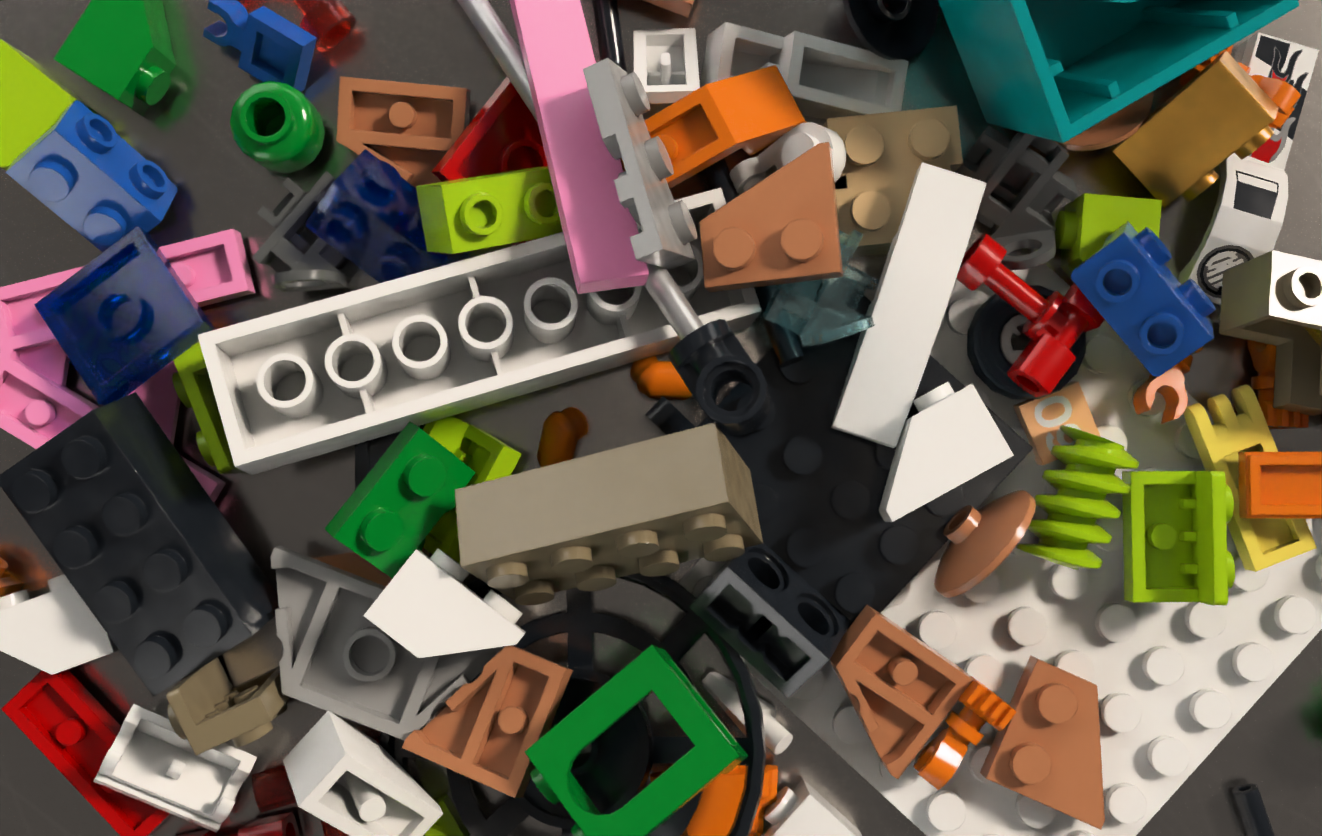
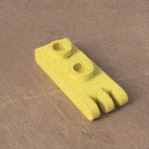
M1245 384L1231 391L1232 401L1238 415L1235 414L1227 396L1219 394L1207 400L1208 409L1214 422L1213 425L1206 410L1200 403L1188 406L1184 412V418L1205 471H1224L1226 484L1230 487L1234 500L1233 516L1230 522L1227 523L1244 569L1257 572L1317 547L1305 518H1240L1238 452H1278L1253 389Z

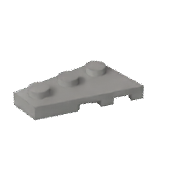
M609 58L584 68L583 72L602 140L615 160L622 158L626 170L619 173L618 178L614 180L620 204L624 208L628 207L636 223L641 225L643 232L630 237L636 260L671 270L696 260L690 245L691 241L697 239L696 227L685 203L682 200L674 202L666 180L667 177L674 174L673 165L660 137H650L642 115L650 111V104L639 77L635 72L627 74L625 70Z

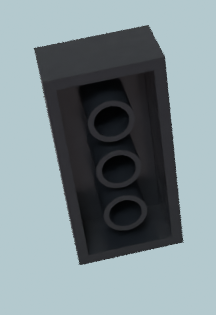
M136 392L90 411L0 474V487L153 697L253 636L275 616V609L279 608L276 590Z

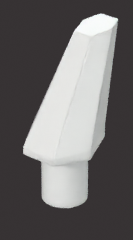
M709 672L702 680L704 687L746 736L744 714L735 683L717 672ZM758 697L763 712L765 744L775 755H778L790 745L793 735L776 720V708Z

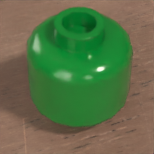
M266 81L254 84L240 94L232 107L230 126L235 143L246 156L269 171L290 173L302 170L315 160L322 149L325 130L320 113L302 92L287 83Z

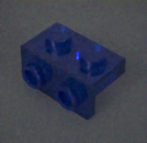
M366 149L332 183L306 222L309 230L379 283L440 267L449 255L447 253L427 252L416 188L403 179L393 166L379 160Z

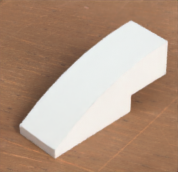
M725 22L707 36L700 87L776 65L803 116L827 119L896 112L902 110L909 61L903 59L887 60L869 50L798 31H793L789 35L782 37Z

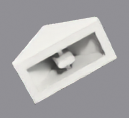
M695 28L633 30L634 72L639 77L650 104V111L642 114L644 120L700 88Z

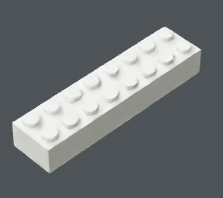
M721 187L674 200L675 203L681 200L685 203L695 224L697 239L691 241L690 245L696 260L672 270L667 269L703 325L718 319H725L733 332L749 328L762 311L754 287L710 293L704 286L699 221L726 204ZM636 223L640 230L643 232L641 225ZM563 232L198 334L234 466L250 475L402 431L409 421L420 426L669 352L681 341L645 285L578 294Z

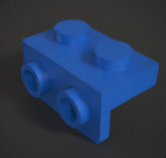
M78 100L70 104L55 125L21 153L5 172L110 259L118 257L161 223L178 191L176 185L168 179L165 172L157 164L146 160L116 133L114 127L105 118L93 113Z
M1127 221L1106 237L1104 245L1100 250L1072 271L1071 279L1152 376L1158 377L1214 339L1213 321L1208 315L1213 313L1216 308L1195 281L1190 278L1181 285L1165 266V263L1172 259V255L1151 229L1146 227L1138 233Z

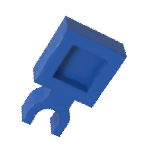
M209 0L207 9L219 14L226 24L219 20L204 28L203 36L219 46H233L241 51L238 67L260 81L287 83L300 92L305 90L317 37L265 6L248 13L243 4L238 0Z

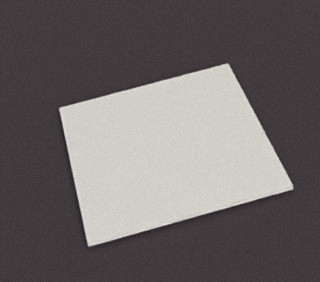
M1023 248L1007 255L1021 256L1033 252L1028 248ZM1045 263L1028 269L1011 270L1028 285H1040L1052 291H1058L1063 296L1070 288ZM956 279L930 355L965 387L973 383L983 403L1030 445L1013 407L1026 400L1010 399L990 390L975 374L967 355V332L975 312L996 293L983 283L976 290L971 291ZM1104 320L1100 327L1087 331L1085 356L1078 373L1069 382H1079L1100 436L1124 446V450L1140 462L1137 469H1116L1114 474L1122 480V471H1205L1184 414L1177 419L1161 424L1166 402L1160 393H1155L1151 410L1139 415L1136 413L1133 405L1134 394L1137 388L1149 378L1150 373L1113 328ZM1019 325L1016 328L1021 335L1011 338L1013 351L1024 350L1031 341L1022 332L1024 325ZM1187 393V407L1198 403L1190 394ZM1206 410L1210 422L1213 425L1214 422L1211 417V414ZM1031 450L977 508V511L993 500L1018 490L1027 491L1033 498L1037 494H1056L1057 490L1042 478L1043 472L1045 470H1065L1066 465L1059 460L1046 465H1039L1035 461L1033 450ZM1107 494L1105 499L1121 511L1120 517L1097 519L1096 523L1112 536L1110 543L1088 544L1087 548L1102 559L1101 568H1079V570H1075L1029 554L1015 547L1008 557L983 581L961 595L947 598L935 589L934 579L940 559L950 542L948 540L881 612L889 620L963 669L969 676L974 677L1007 704H1010L1030 655L1096 684L1098 689L1105 822L1101 830L986 779L980 771L998 732L988 722L980 729L984 737L977 746L970 742L968 750L956 772L945 786L938 790L919 776V771L913 768L915 761L922 750L942 730L948 728L949 725L945 722V719L953 710L958 714L965 706L959 700L900 778L896 779L882 764L830 660L789 698L781 693L746 659L744 660L751 674L926 836H1136L1322 629V518H1305L1317 547L1316 549L1257 572L1244 569L1227 526V550L1232 554L1235 563V580L1233 586L1228 589L1227 605L1212 606L1201 602L1133 603L1124 600L1122 494ZM1036 505L1033 519H1047L1048 514ZM1027 529L1018 544H1038L1039 538ZM700 558L678 583L697 597L715 573L727 561L713 562Z

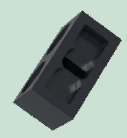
M763 542V544L744 548L745 553L742 556L728 560L715 573L689 608L781 693L789 698L831 659L851 621Z

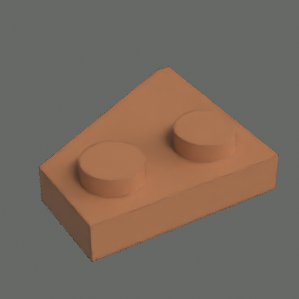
M340 76L336 141L359 156L372 161L383 168L388 174L415 189L418 185L442 182L432 173V170L469 124L471 90L460 87Z
M829 142L819 143L699 221L704 286L710 293L843 277L832 149Z
M868 604L843 635L830 659L882 764L896 779L900 778L956 704L959 697L973 681L963 669Z
M512 645L505 646L483 666V671L478 678L471 683L464 684L445 701L447 706L423 729L414 730L405 739L402 748L513 798H521L524 796L530 781V772L535 768L525 751L550 730L573 670Z
M1030 655L1009 704L1017 712L1006 727L997 732L980 773L992 782L1101 830L1105 822L1097 685Z

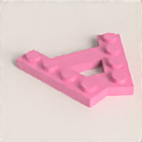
M235 229L153 249L194 310L195 308L255 293L242 236ZM130 255L0 287V428L37 449L90 411L99 408V406L66 387L73 338L56 312ZM190 341L187 342L185 345H183V346H182L180 349H178L177 351L188 347ZM170 355L120 395L112 399L111 402L136 392L174 445L180 398L172 381L173 373L178 371ZM182 457L211 500L215 502L226 482Z

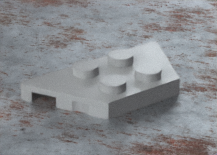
M282 546L274 547L270 557L271 569L276 570L279 608L275 609L277 637L282 642L283 654L279 662L282 694L325 711H330L333 714L405 741L414 730H419L446 704L445 701L460 687L470 683L483 671V666L505 647L417 658L363 616L386 586Z

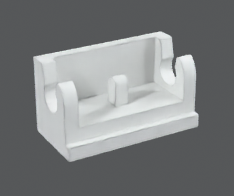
M133 704L93 782L217 832L230 814L236 802L234 799L241 785L250 774L257 757L226 743L196 756L188 739H181L175 733L168 718Z

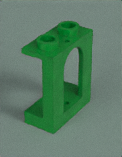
M654 645L648 647L525 751L536 767L530 772L536 787L552 804L556 805L558 802H561L576 822L571 827L573 836H648L718 776L728 774L748 757L747 753L666 650ZM653 691L695 746L622 808L611 814H601L570 772L573 761L583 749Z

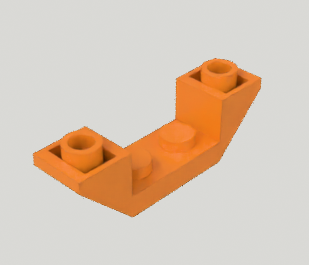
M776 65L705 84L645 120L650 137H660L671 159L674 174L666 178L670 189L741 148L749 156H752L773 144L800 123H807ZM621 158L620 160H621V164H622V168H623V172H624V171H626V170H625V167H624L623 160H622V158Z

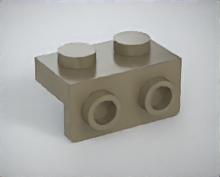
M218 657L183 678L166 694L169 702L167 713L171 726L181 739H188L196 756L231 739L235 747L238 748L266 735L274 728L271 721L288 710L286 702L290 698L282 694L280 666L232 687Z

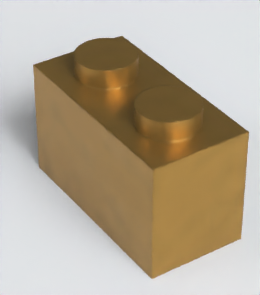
M1225 50L1151 113L1138 131L1126 140L1118 143L1112 152L1156 199L1162 200L1164 208L1180 195L1187 202H1190L1219 178V175L1213 170L1216 166L1233 153L1241 160L1246 158L1275 133L1269 127V124L1275 120L1279 107Z

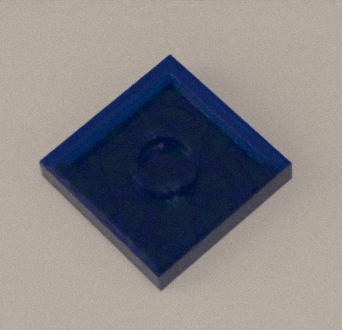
M139 226L135 227L34 304L87 387L101 405H106L129 395L198 342V334L215 329L153 238Z

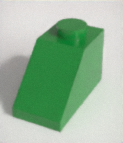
M91 0L53 60L143 117L149 106L158 103L166 94L171 81L170 74L176 66L163 1Z

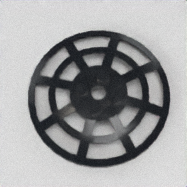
M636 573L619 577L652 590L672 601L686 613L662 643L652 634L628 621L606 614L593 613L592 591H582L577 587L566 590L567 613L549 615L530 621L520 627L525 631V634L517 645H512L520 649H524L538 640L561 633H568V668L573 670L550 730L612 678L594 671V633L621 639L642 652L651 645L666 650L694 687L695 685L689 673L680 661L706 634L719 650L735 682L745 720L746 738H735L748 755L746 759L738 764L746 765L744 789L734 822L727 836H749L763 791L766 760L763 712L752 674L744 658L689 608L696 598L692 593L665 575L650 577ZM479 578L466 585L483 599L491 589L499 595L502 594L497 589L489 587L487 583ZM481 673L478 674L471 682L478 678L481 675ZM648 696L591 743L592 750L586 763L577 768L571 767L570 772L601 814L615 812L640 793L648 781L653 763H675L695 746L689 737L653 736L650 720L641 704ZM381 732L379 744L407 773L408 758H423L403 749L404 740ZM446 768L452 799L463 824L470 833L469 836H509L529 816L549 826L562 828V836H573L571 827L576 822L561 802L554 805L548 801L536 787L532 778H530L523 797H510L487 819L473 791L471 778ZM703 790L674 813L664 825L662 823L648 836H681L687 829L699 806Z

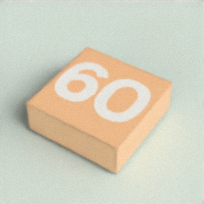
M1071 381L1060 391L1043 398L1026 400L1013 406L1021 427L1024 429L1027 439L1033 447L1035 461L1039 465H1046L1058 460L1051 454L1053 446L1074 445L1075 441L1060 429L1061 425L1101 437L1080 384L1077 381Z

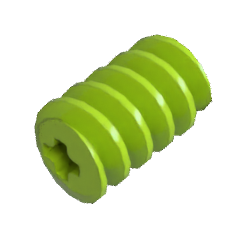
M1061 425L1060 429L1074 440L1075 443L1074 445H1055L1052 447L1051 454L1066 465L1065 470H1045L1043 472L1042 478L1053 486L1057 492L1056 494H1037L1034 496L1036 505L1048 514L1047 519H1032L1028 530L1039 538L1038 544H1017L1016 548L1075 570H1079V568H1101L1102 559L1087 548L1088 544L1110 543L1112 536L1096 523L1097 519L1119 518L1121 511L1105 499L1106 495L1129 493L1130 486L1114 473L1116 469H1137L1140 462L1125 451L1124 446L1082 430Z

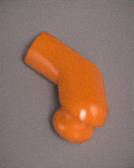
M656 356L633 362L630 369V377L637 384L638 391L650 399H660L664 396L667 400H686L692 396V393L671 361H659Z
M568 407L561 412H552L544 421L537 452V460L541 467L573 459L577 440L588 433V420L582 411L574 407Z

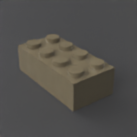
M716 423L455 489L461 568L487 583L489 587L495 588L513 599L519 605L544 604L554 599L555 592L576 587L582 591L604 590L614 586L617 583L616 578L636 573L650 577L668 575L679 570L680 563L700 558L713 562L728 561L742 556L745 553L744 548L763 544L750 469Z

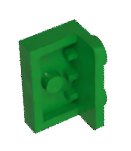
M409 421L325 527V530L333 538L393 579L416 549L422 551L426 536L443 514L456 506L455 489L466 487L476 472L424 430Z

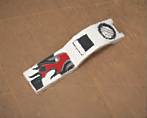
M1260 32L1248 39L1241 63L1251 68L1249 75H1261L1285 81L1295 87L1301 94V97L1293 106L1295 108L1281 128L1270 127L1275 133L1262 146L1242 160L1233 153L1219 164L1221 173L1219 195L1211 222L1200 246L1178 277L1181 285L1191 278L1204 291L1211 302L1221 305L1223 272L1272 251L1283 225L1288 201V176L1284 169L1319 52L1317 49Z

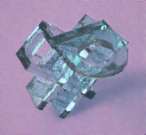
M855 229L849 234L839 230L843 277L825 279L818 294L816 292L823 279L772 285L776 289L762 315L764 319L777 323L798 334L803 346L827 343L875 326L872 315L865 316L857 312L856 309L866 289L875 290L879 280L849 265L864 234ZM782 308L793 313L794 315L782 310Z

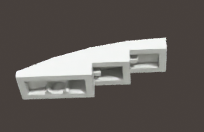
M924 162L917 169L898 232L890 245L874 300L869 305L831 428L891 448L896 447L944 317L986 188V182Z

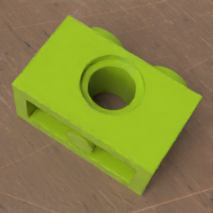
M548 166L416 186L427 252L456 254L539 239L563 232Z

